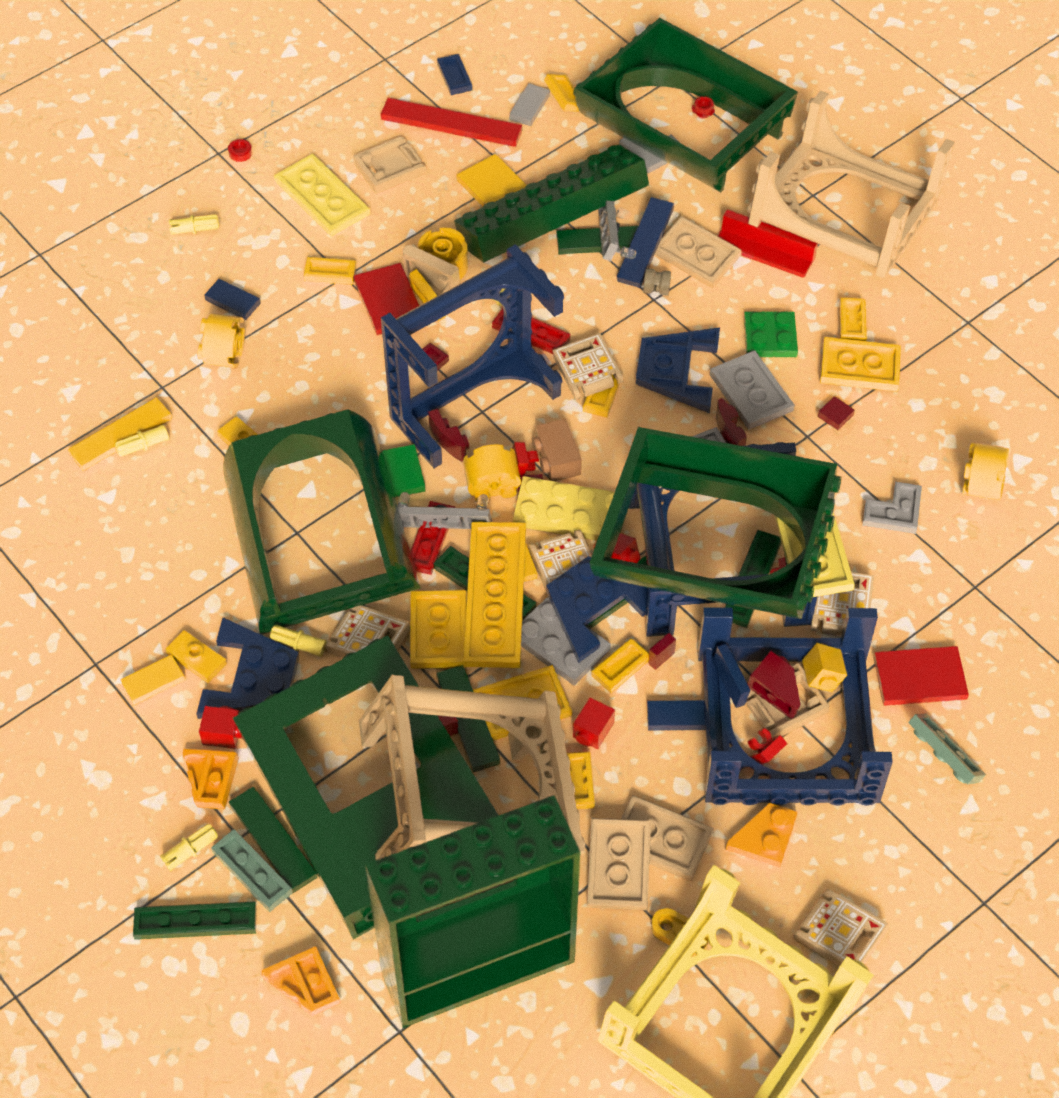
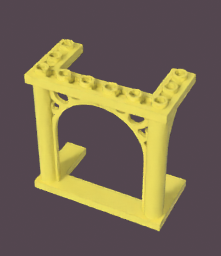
M715 865L706 876L695 911L624 1007L613 1001L607 1009L598 1042L675 1098H713L637 1043L636 1039L680 978L691 967L703 960L718 956L746 958L765 967L780 981L789 996L794 1015V1026L790 1043L754 1098H789L844 1015L847 1014L849 1016L874 974L869 972L868 967L864 963L852 960L849 957L845 958L834 977L830 975L829 970L823 965L808 960L800 949L793 945L785 944L778 939L774 931L767 927L762 928L752 921L748 913L740 909L736 910L731 906L740 882L736 880V877L730 871L720 869ZM719 928H723L731 934L732 943L729 947H722L717 942L716 931ZM706 936H708L709 944L712 947L711 950L701 948V946L707 943L704 940ZM741 940L744 945H748L750 948H741L738 945V941ZM766 959L771 961L773 964H768L766 962ZM791 975L801 983L794 985L789 981L788 977ZM811 989L819 995V999L815 1003L806 1004L801 1002L797 995L801 990ZM802 1011L807 1013L816 1012L814 1016L809 1014L807 1022L801 1016Z

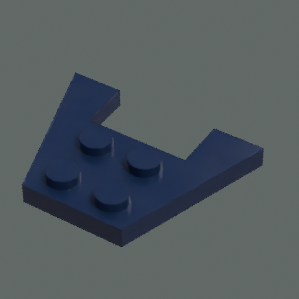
M720 327L642 338L635 384L710 413L713 388L687 385L692 350L717 353Z
M589 556L546 585V593L578 663L600 648L601 642L585 627L623 599L642 617L646 615L648 588L595 576L590 567L591 557Z
M222 618L216 639L217 646L242 649L231 693L203 689L196 712L197 719H202L205 706L218 708L229 706L239 710L240 713L245 708L254 707L265 701L268 696L288 689L294 681L299 661V652L226 618Z

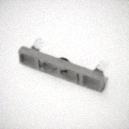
M606 201V206L598 209L602 257L605 260L611 261L615 252L620 253V256L634 259L636 257L635 250L623 246L620 252V247H618L620 223L616 222V217L629 220L632 214L629 210L620 207L616 212L614 201Z
M402 492L399 496L397 507L403 527L420 528L423 525V521H427L426 528H430L429 522H432L431 526L438 528L471 529L472 522H492L490 509H487L489 498L485 494H481L478 497L477 509L448 508L444 505L408 507L410 495L407 492Z

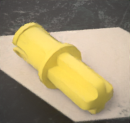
M191 215L190 218L169 219V225H171L169 229L171 235L188 232L197 234V231L218 229L219 219L217 215L198 217Z
M160 425L145 432L137 431V435L117 441L115 448L119 456H125L142 449L147 451V447L168 441L169 437L164 425Z
M274 625L270 633L272 640L293 647V650L296 651L299 649L318 657H322L325 651L327 640L305 634L304 630H299L298 632Z
M206 824L186 839L182 837V842L166 853L161 854L160 858L166 863V867L171 872L191 856L195 858L197 856L195 853L217 839L218 835L210 824Z

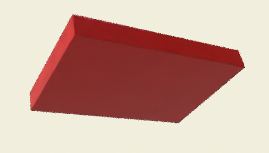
M401 263L353 275L354 283L376 335L382 334L381 317L391 313L396 319L419 306Z
M958 646L874 653L873 658L883 706L968 699L969 692Z

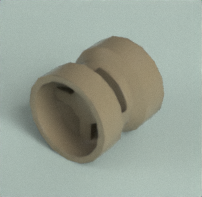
M646 268L643 293L651 294L655 291L659 292L660 295L668 296L672 271L656 272L655 269Z

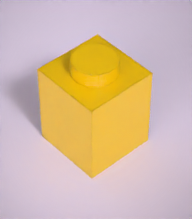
M816 643L802 660L807 683L810 687L833 692L847 676L841 649Z

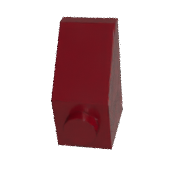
M770 651L751 674L747 684L753 692L792 720L796 717L801 706L794 667L790 665L786 658Z

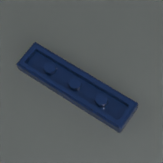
M653 197L650 198L617 275V282L641 288L645 279L646 268L650 267L673 213L674 203Z

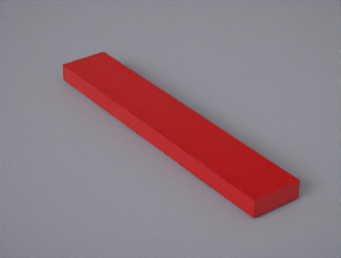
M387 98L380 113L381 120L512 147L517 146L522 133L521 124L393 98Z

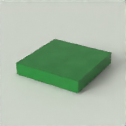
M415 444L382 450L395 497L426 492Z

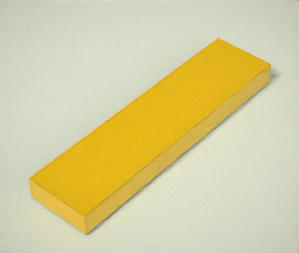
M156 397L68 449L69 455L82 471H85L117 452L115 448L117 441L137 435V431L145 432L163 425L172 419L171 413Z

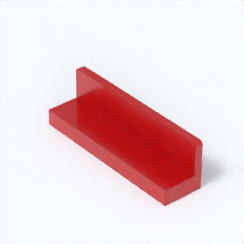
M728 209L726 210L718 237L741 249V256L802 278L806 276L815 260L818 243L764 222L755 227L748 224L750 217Z

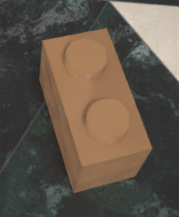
M566 419L535 426V437L532 438V445L534 451L540 453L542 472L548 474L550 481H559L581 475L582 459Z

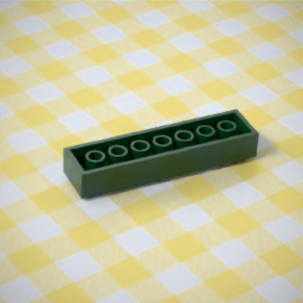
M621 145L610 146L602 153L591 155L578 164H571L565 170L558 173L549 174L541 181L530 183L517 192L506 194L504 198L495 202H488L482 208L464 213L462 217L454 220L456 230L464 236L468 252L485 263L506 253L507 249L515 244L519 247L606 206V201L615 202L649 186L645 159Z

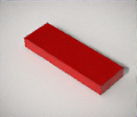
M503 308L492 322V328L500 331L503 323ZM531 318L532 346L553 354L554 349L563 347L570 341V333Z
M430 501L428 507L444 505L448 508H456V506ZM423 521V525L418 530L410 552L416 572L432 575L434 570L433 563L439 557L449 529L431 526L432 522H429L430 528H426L427 521Z

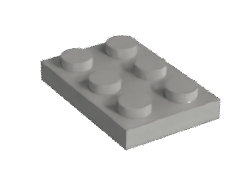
M755 350L710 369L711 378L728 402L735 407L738 416L748 430L794 411V403Z
M548 597L522 621L521 646L545 665H553L555 672L573 686L611 648V644L585 626L601 643L598 650L578 663Z

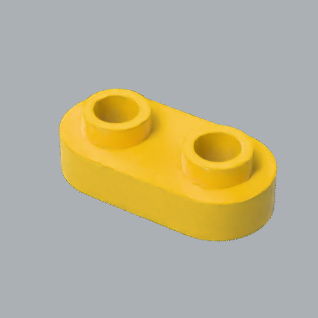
M670 908L660 909L653 915L651 923L652 933L656 938L670 945L689 918ZM663 924H668L671 926V929L664 930L661 928V926ZM708 936L704 939L707 943L701 946L704 950L708 947Z

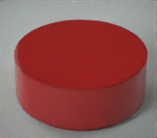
M245 139L233 140L228 145L230 159L235 162H244L250 159L252 156L251 143Z

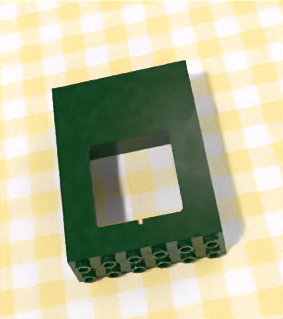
M388 635L371 641L365 648L345 655L342 660L331 666L322 667L316 674L304 680L294 682L288 689L268 696L265 701L254 707L245 708L237 716L233 717L244 744L353 940L375 928L365 864L376 860L375 854L398 827L393 782L339 812L331 813L286 735L285 728L366 684H373L379 693L392 675L403 676L404 685L419 687ZM408 713L414 754L421 763V766L416 771L423 819L479 823L498 816V813L437 715Z
M555 795L365 864L381 974L402 1028L575 963L580 849ZM511 881V882L506 883V884H504V885L495 887V886H497V885H500V884H503V883H505V882ZM487 890V891H485V892L479 893V894H477V895L471 896V897H469V898L463 899V900L458 901V902H455V903H453V904L444 906V905H446V904L452 903V902H454V901L460 900V899H462V898L468 897V896L473 895V894H476V893H478V892ZM444 906V907H442V908L436 909V910L431 911V912H428V913H426V914L417 916V915H419V914L425 913V912L430 911V910H433V909H435V908Z

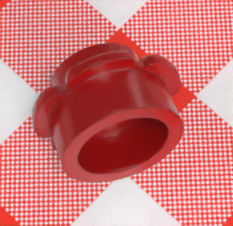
M699 97L695 100L692 111L699 118H708L715 112L714 103L709 97Z

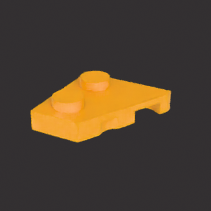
M183 749L182 753L186 760L187 774L192 785L191 791L196 806L199 808L225 809L239 760L237 753Z
M769 803L727 841L725 850L780 868L798 812Z
M316 946L261 970L264 980L311 1016L341 1004Z

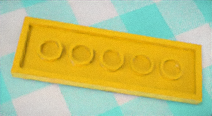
M472 522L463 655L464 667L520 668L526 523Z

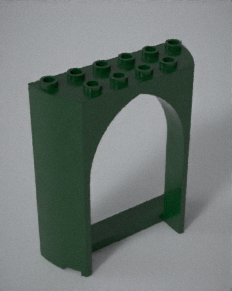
M658 18L654 23L649 24L642 33L636 35L625 47L620 48L618 53L612 58L607 59L600 68L593 71L582 83H578L573 94L581 114L721 193L725 187L727 172L767 135L777 140L781 138L784 119L791 116L798 91L666 20ZM646 86L676 88L699 97H709L715 106L745 121L749 125L710 160L633 117L624 106L621 94L630 89Z
M347 409L336 413H329L315 419L301 421L287 427L276 428L266 433L252 435L230 444L224 457L223 474L260 634L271 632L274 625L282 627L292 626L421 588L378 435L373 426L364 417ZM327 453L348 465L359 478L364 489L387 573L279 603L259 520L261 492L274 468Z
M638 427L590 560L591 570L595 576L608 580L802 619L807 602L811 603L815 589V586L812 585L814 578L818 579L820 575L821 562H819L820 555L825 556L828 546L827 532H832L835 520V516L832 515L835 506L834 496L835 493H839L842 476L837 475L836 463ZM637 483L745 503L761 508L782 520L794 532L803 548L802 553L796 559L776 572L754 579L735 581L712 579L611 558Z

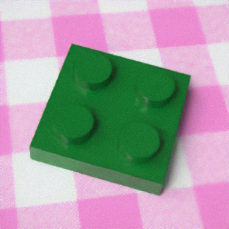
M744 311L746 354L755 350L759 357H797L798 343L795 312Z

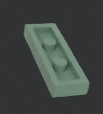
M927 713L915 714L908 722L914 728L913 732L916 737L923 742H927L934 749L933 754L954 770L953 775L960 782L967 785L980 783L986 776L981 768Z
M235 829L211 847L212 853L269 913L293 894L292 888Z

